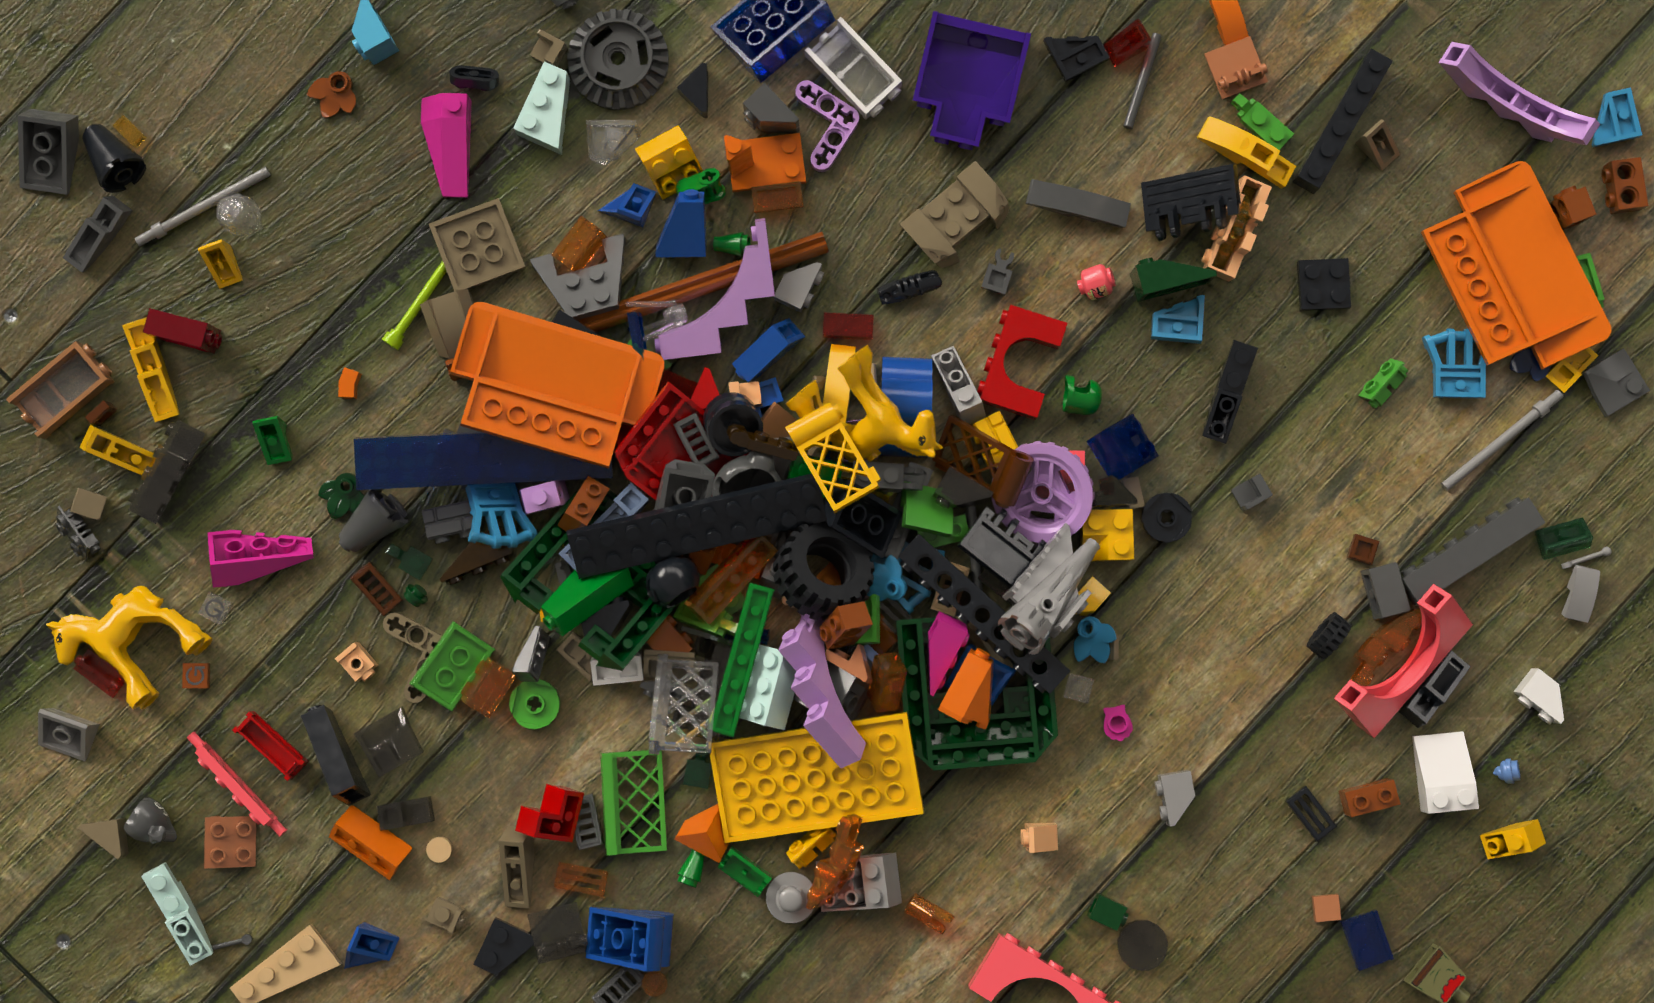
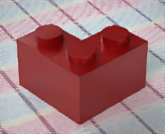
M546 784L541 808L521 806L515 831L534 838L573 842L584 793L564 786Z

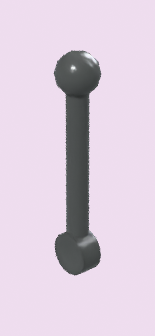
M246 934L240 939L211 946L213 950L241 943L248 945L252 942L253 938L250 934Z

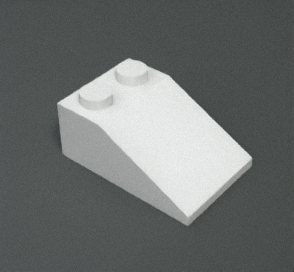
M1464 732L1412 736L1421 812L1430 814L1479 809L1477 786Z

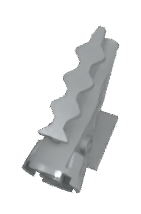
M1065 523L1045 544L1043 550L1031 561L1029 567L1003 595L1005 600L1011 598L1016 603L998 620V626L1000 624L1003 626L1001 633L1009 643L1021 651L1024 648L1030 649L1029 654L1035 655L1042 650L1049 637L1054 639L1061 631L1065 632L1073 624L1074 621L1071 618L1076 613L1080 614L1088 605L1086 599L1090 596L1091 592L1086 590L1078 595L1077 586L1095 554L1100 549L1098 542L1089 538L1073 553L1070 526Z

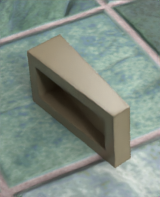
M1139 477L1122 479L1128 509L1144 507Z

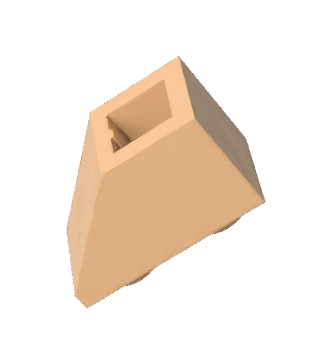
M1025 823V829L1020 830L1021 845L1029 853L1058 850L1057 824Z

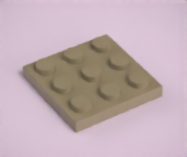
M499 198L429 223L454 291L461 289L469 290L526 269Z

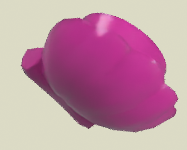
M1125 705L1103 708L1105 714V734L1112 740L1117 739L1118 741H1123L1125 737H1129L1133 731V725L1125 712Z

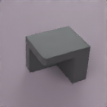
M1261 473L1231 489L1242 511H1246L1273 496Z

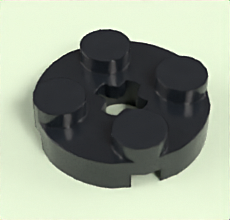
M1157 494L1146 502L1142 510L1141 522L1143 528L1156 541L1164 543L1177 541L1188 533L1192 524L1190 505L1178 494ZM1170 511L1173 514L1171 516L1173 522L1171 524L1168 522L1162 523L1161 513H1168Z

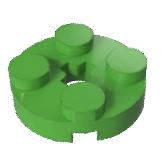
M539 679L538 682H522L513 690L509 700L511 714H513L519 725L528 729H540L550 725L558 716L561 706L558 690L542 679ZM534 697H538L539 702L542 703V706L537 708L536 711H532V706L528 705L529 700H534Z

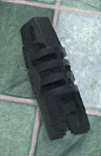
M929 270L894 280L877 288L881 303L884 305L902 302L905 299H911L912 297L934 291V289L937 290L941 287L942 280L938 277L937 271Z

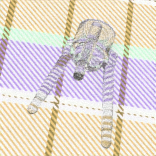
M676 300L667 302H626L627 307H667V310H663V320L643 326L641 331L644 332L663 325L666 326L644 336L643 341L652 339L687 322L685 307L682 303L677 304Z

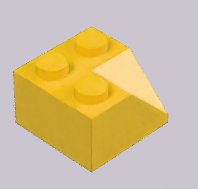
M1133 509L1091 511L1086 522L1080 528V546L1089 538L1098 542L1100 549L1092 561L1134 560Z

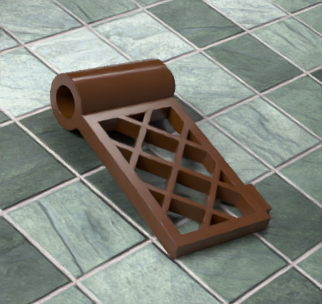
M950 415L939 440V444L942 445L943 449L935 450L936 455L932 458L936 462L935 467L945 473L952 471L988 492L999 507L1007 509L1009 506H1015L1034 459L1024 452L1013 450L958 417ZM954 424L960 427L963 438L954 440L952 434ZM975 436L981 440L983 449L974 452L970 438ZM965 441L969 453L963 457H960L956 443ZM947 446L951 447L954 456L952 461L941 457ZM994 448L1004 452L1001 461L996 464L990 451ZM985 452L989 466L980 469L976 455ZM970 457L974 472L968 473L965 471L961 460ZM988 469L991 470L993 476L991 486L984 482L981 473Z

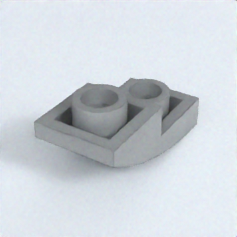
M1575 565L1567 585L1570 593L1561 613L1565 618L1589 622L1599 586V570Z

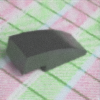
M115 196L103 197L92 217L85 219L63 259L80 272H85L114 239L133 210Z

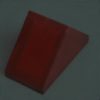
M1136 19L1105 43L1104 47L1114 67H1117L1145 51L1152 39L1140 19Z

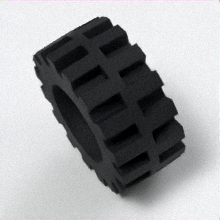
M1333 612L1314 631L1307 642V647L1324 660L1343 642L1352 625L1339 614Z

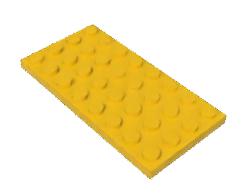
M908 712L852 720L851 723L864 739L866 745L861 760L843 768H840L805 728L708 743L724 842L730 843L924 814Z

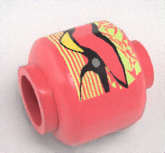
M1103 264L1082 270L1081 280L1077 281L1081 295L1086 294L1090 300L1110 295L1113 287L1116 286L1111 268H1106Z

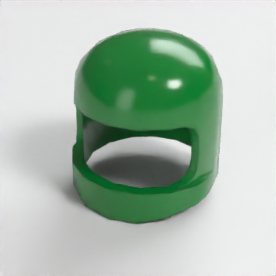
M1065 375L1063 412L1081 415L1096 413L1102 401L1100 385L1096 381L1089 380L1087 386L1076 387L1074 386V376Z

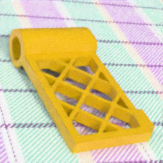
M828 402L785 428L831 508L836 513L880 488L878 482L881 481V478L874 467L868 468L840 420L844 416L838 405L832 406ZM841 431L844 436L842 448L829 445L831 436ZM847 443L850 446L851 450L846 449ZM814 446L823 448L820 460L810 459L805 451ZM827 449L840 452L837 465L824 462ZM844 453L854 455L857 458L854 469L841 466ZM813 464L818 465L817 470L814 468ZM859 465H861L864 471L858 470ZM822 466L835 469L832 482L820 478ZM839 470L853 473L849 486L836 483ZM857 474L868 477L871 482L870 485L863 489L853 487ZM825 485L830 486L829 492H828L827 488L825 487ZM834 487L848 490L846 498L835 504L832 499Z

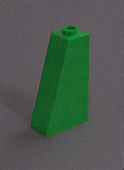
M629 568L579 579L577 572L574 570L541 606L544 614L543 622L550 631L555 630L558 634L564 636L634 585Z

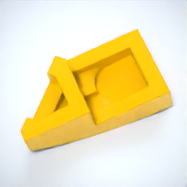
M1093 576L1078 591V595L1086 590L1091 592L1090 596L1086 599L1088 605L1080 613V616L1094 613L1111 594Z

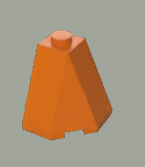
M980 648L976 650L970 649L938 708L939 711L959 722L968 724L975 721L978 728L985 730L990 722L994 660L989 658L990 654Z

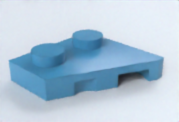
M1205 295L1197 296L1196 299L1185 303L1175 304L1172 308L1154 312L1152 315L1151 339L1201 344Z

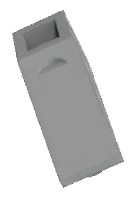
M952 346L931 355L959 419L971 425L986 418L983 402L955 347Z

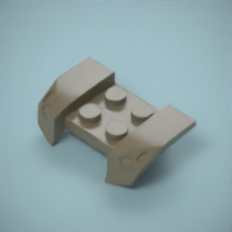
M976 161L956 176L957 180L923 209L920 210L918 208L900 223L901 227L928 257L941 268L960 262L954 248L984 222L990 219L993 225L999 229L1009 213L1007 199L997 184Z

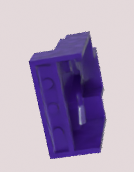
M933 11L913 101H918L917 107L930 110L932 105L937 106L930 136L935 137L934 142L948 145L949 140L959 142L958 147L973 150V146L979 147L985 117L990 118L989 123L1004 127L1005 122L1010 123L1031 33H1023Z

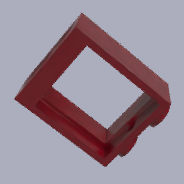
M149 308L143 333L158 340L213 354L220 347L222 342L220 329L205 322Z

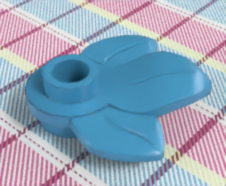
M889 555L884 564L873 562L875 568L873 573L874 581L867 595L877 594L880 596V601L886 598L891 600L901 599L907 591V583L902 578L903 568L900 565L901 563L893 555ZM892 584L896 587L895 592L892 589Z
M1086 617L1078 624L1079 636L1074 641L1075 657L1078 662H1081L1091 655L1096 661L1106 663L1110 655L1109 643L1117 639L1116 633L1109 624L1101 623L1095 617Z

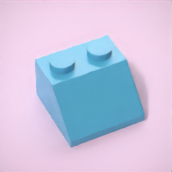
M360 0L352 27V33L356 39L352 43L364 60L369 59L375 65L397 53L399 49L369 0Z

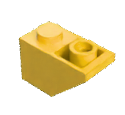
M1538 819L1515 823L1480 835L1487 859L1533 852L1546 844Z

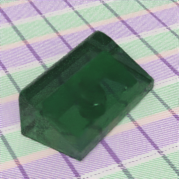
M1583 517L1535 531L1540 553L1544 560L1589 548L1593 540V536Z

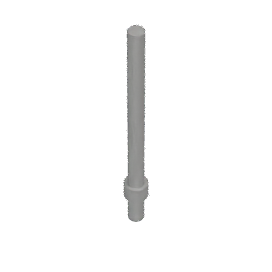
M264 167L161 223L159 221L151 226L150 230L134 239L138 246H142L156 237L160 239L167 235V231L271 176L267 167Z
M1556 390L1545 400H1539L1532 406V410L1443 481L1441 483L1442 487L1446 491L1450 490L1538 417L1542 418L1549 413L1550 408L1564 397L1563 394Z

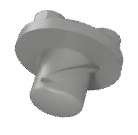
M785 872L775 877L769 884L766 892V904L770 913L776 919L785 923H797L803 921L812 913L816 904V891L812 882L803 874Z

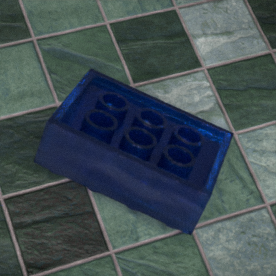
M741 0L711 25L710 28L746 70L762 83L835 22L836 19L825 0Z

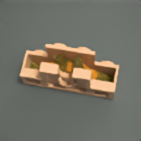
M1245 175L1238 180L1241 204H1239L1240 214L1228 216L1226 206L1227 227L1224 229L1215 227L1211 235V240H1214L1211 249H1206L1201 261L1204 263L1203 268L1215 270L1217 277L1228 282L1235 279L1244 255L1249 253L1253 247L1257 235L1252 232L1255 226L1257 227L1258 225L1255 221L1263 222L1269 207L1265 203L1272 187Z

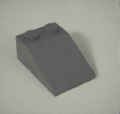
M29 109L18 115L20 188L69 194L79 142L78 115Z

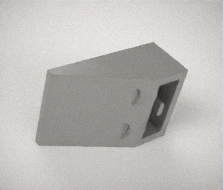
M896 853L816 861L821 912L890 908L902 903Z

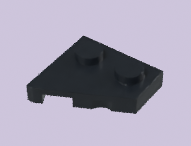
M1067 36V38L1046 37L1043 40L1065 82L1108 61L1110 58L1099 36H1086L1084 38L1077 36Z

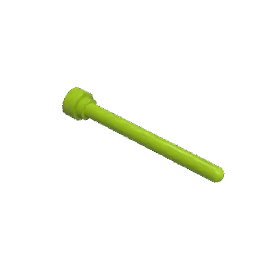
M443 260L396 328L391 329L390 332L387 331L383 336L382 340L394 349H400L404 343L402 341L404 339L403 334L421 310L420 304L428 300L447 271Z

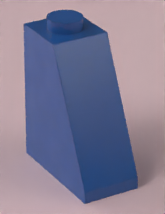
M695 189L679 192L657 241L656 257H706L705 193Z
M788 318L773 324L732 365L736 368L735 371L741 379L751 382L762 375L804 339L805 336Z

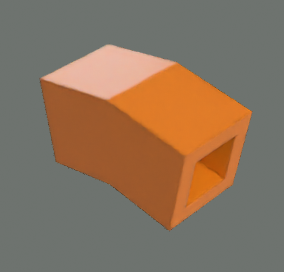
M344 367L339 379L338 397L341 399H357V386L362 374Z

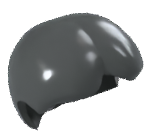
M752 450L746 456H740L729 461L719 470L714 479L712 496L781 481L780 476L775 470L773 456Z

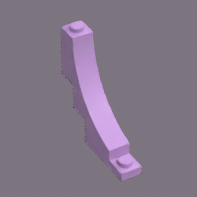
M765 218L755 219L756 226H751L752 240L758 241V244L745 246L739 271L732 285L719 302L696 320L671 330L659 332V339H655V349L657 354L661 353L663 360L721 353L719 328L748 324L745 300L775 296Z

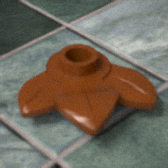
M337 71L332 73L329 78L317 79L307 92L308 97L320 100V110L324 118L335 116L341 109L351 113L356 105V96L351 90L352 80L345 72ZM338 81H344L342 88L336 87Z

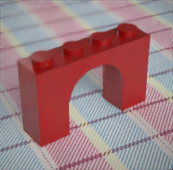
M1010 304L1008 311L1003 309L999 324L1003 325L1001 333H996L991 347L995 348L993 358H987L984 371L988 372L985 381L980 380L977 392L983 404L1036 420L1045 394L1019 386L1011 381L1004 369V356L1012 345L1022 341H1031L1058 350L1068 323Z

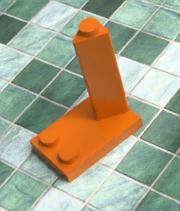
M800 133L740 140L729 135L724 136L733 192L806 183Z

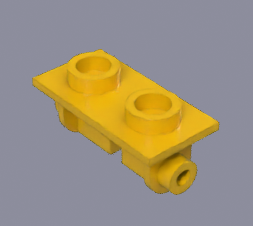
M831 828L808 831L800 840H796L790 845L786 854L799 869L802 867L806 868L818 856L813 848L817 847L823 852L835 841L834 838L837 834Z

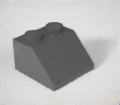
M765 83L743 102L744 120L753 130L756 127L762 133H797L800 130L799 118Z

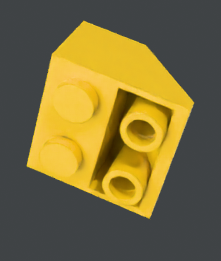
M679 125L635 148L662 200L677 193L676 185L679 180L703 171Z

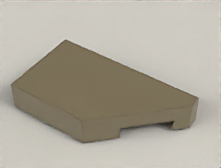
M572 632L556 651L591 682L590 660L592 656L578 646L582 639L575 632Z

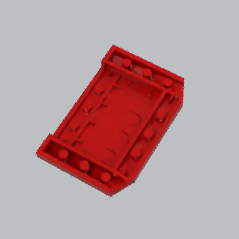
M667 382L614 450V454L625 477L654 500L657 499L665 465L675 459L692 462L673 424L696 413L704 428L703 414L705 411L670 382ZM695 423L682 429L683 433L695 428ZM697 432L686 439L690 442L701 435ZM702 441L691 448L695 451L706 444ZM707 450L696 457L700 460L710 455V452ZM716 450L719 459L706 466L716 477L719 470L726 463L740 456L730 457Z

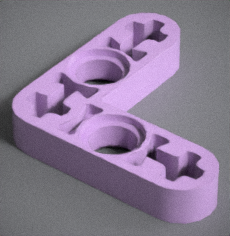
M805 80L800 82L795 89L797 100L831 122L811 154L812 167L818 172H825L831 168L857 128L859 114L852 106L815 83ZM811 88V94L816 98L818 93L822 94L817 99L816 105L812 104L814 103L812 97L808 95L805 98L802 97L801 89ZM823 100H831L835 105L834 109L830 112L823 111L820 107ZM839 106L842 107L840 113L848 116L850 113L853 114V123L848 122L844 124V118L839 114L836 119L833 117L837 113ZM832 133H837L842 137V142L837 146H833L828 142V137ZM825 145L830 150L826 156L828 163H822L819 166L815 157H821L824 154L825 148H822V146Z

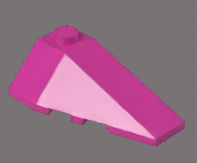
M440 93L422 98L421 125L443 197L468 198L472 100L468 94Z
M240 530L208 532L213 588L240 585L314 558L312 540L308 537L280 535L277 538L265 537V533L256 532L255 536L243 535Z

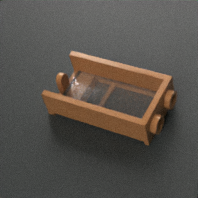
M77 341L72 343L6 399L10 404L16 405L23 413L21 417L24 421L36 428L37 431L34 434L42 439L50 437L51 433L106 387L115 382L110 376L112 371L103 362L99 363L94 356L97 354L87 343L85 345Z

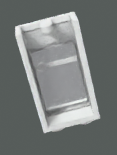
M842 17L837 20V26L830 33L825 32L820 36L819 43L812 49L809 47L805 49V57L856 108L865 120L870 116L873 118L877 116L884 108L882 104L888 99L894 100L902 91L900 89L902 87V80Z

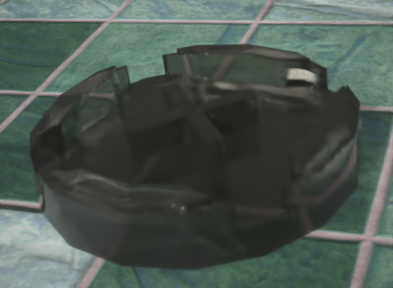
M1135 920L1128 923L1120 931L1117 939V950L1121 959L1130 968L1149 971L1158 967L1166 957L1168 940L1164 931L1156 923L1149 920Z

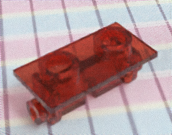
M89 648L83 656L79 655L74 660L76 665L73 669L112 698L116 696L125 684V680L120 673Z

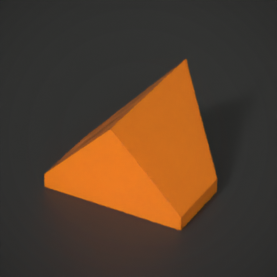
M716 804L685 820L674 840L720 863L729 843L724 842L719 806Z

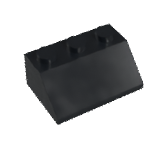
M837 478L836 483L849 486L851 480ZM854 483L853 487L863 489L862 486ZM834 487L832 499L835 504L846 498L848 490ZM873 493L867 494L834 513L824 496L823 505L828 526L879 558H884L903 513Z

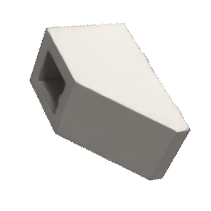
M816 262L785 273L775 292L774 300L799 312H802L804 307L808 309L814 297L811 291L814 285L819 286L824 276V272L821 271L822 264Z
M1189 770L1157 775L1158 781H1155L1156 794L1161 796L1163 806H1159L1160 817L1162 821H1166L1168 826L1176 825L1195 797L1192 775Z

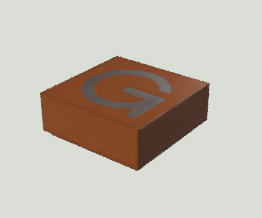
M183 663L182 688H210V663Z

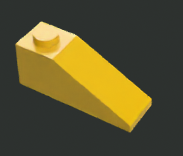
M91 424L80 445V448L88 453L155 481L165 460L162 456Z

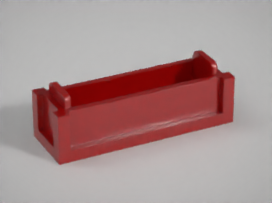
M249 711L246 714L247 718L239 726H235L232 731L242 735L285 775L284 778L287 781L292 780L309 761L255 711Z

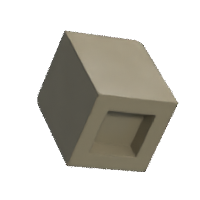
M539 29L537 32L539 39L530 55L542 63L545 61L558 67L568 48L565 42Z

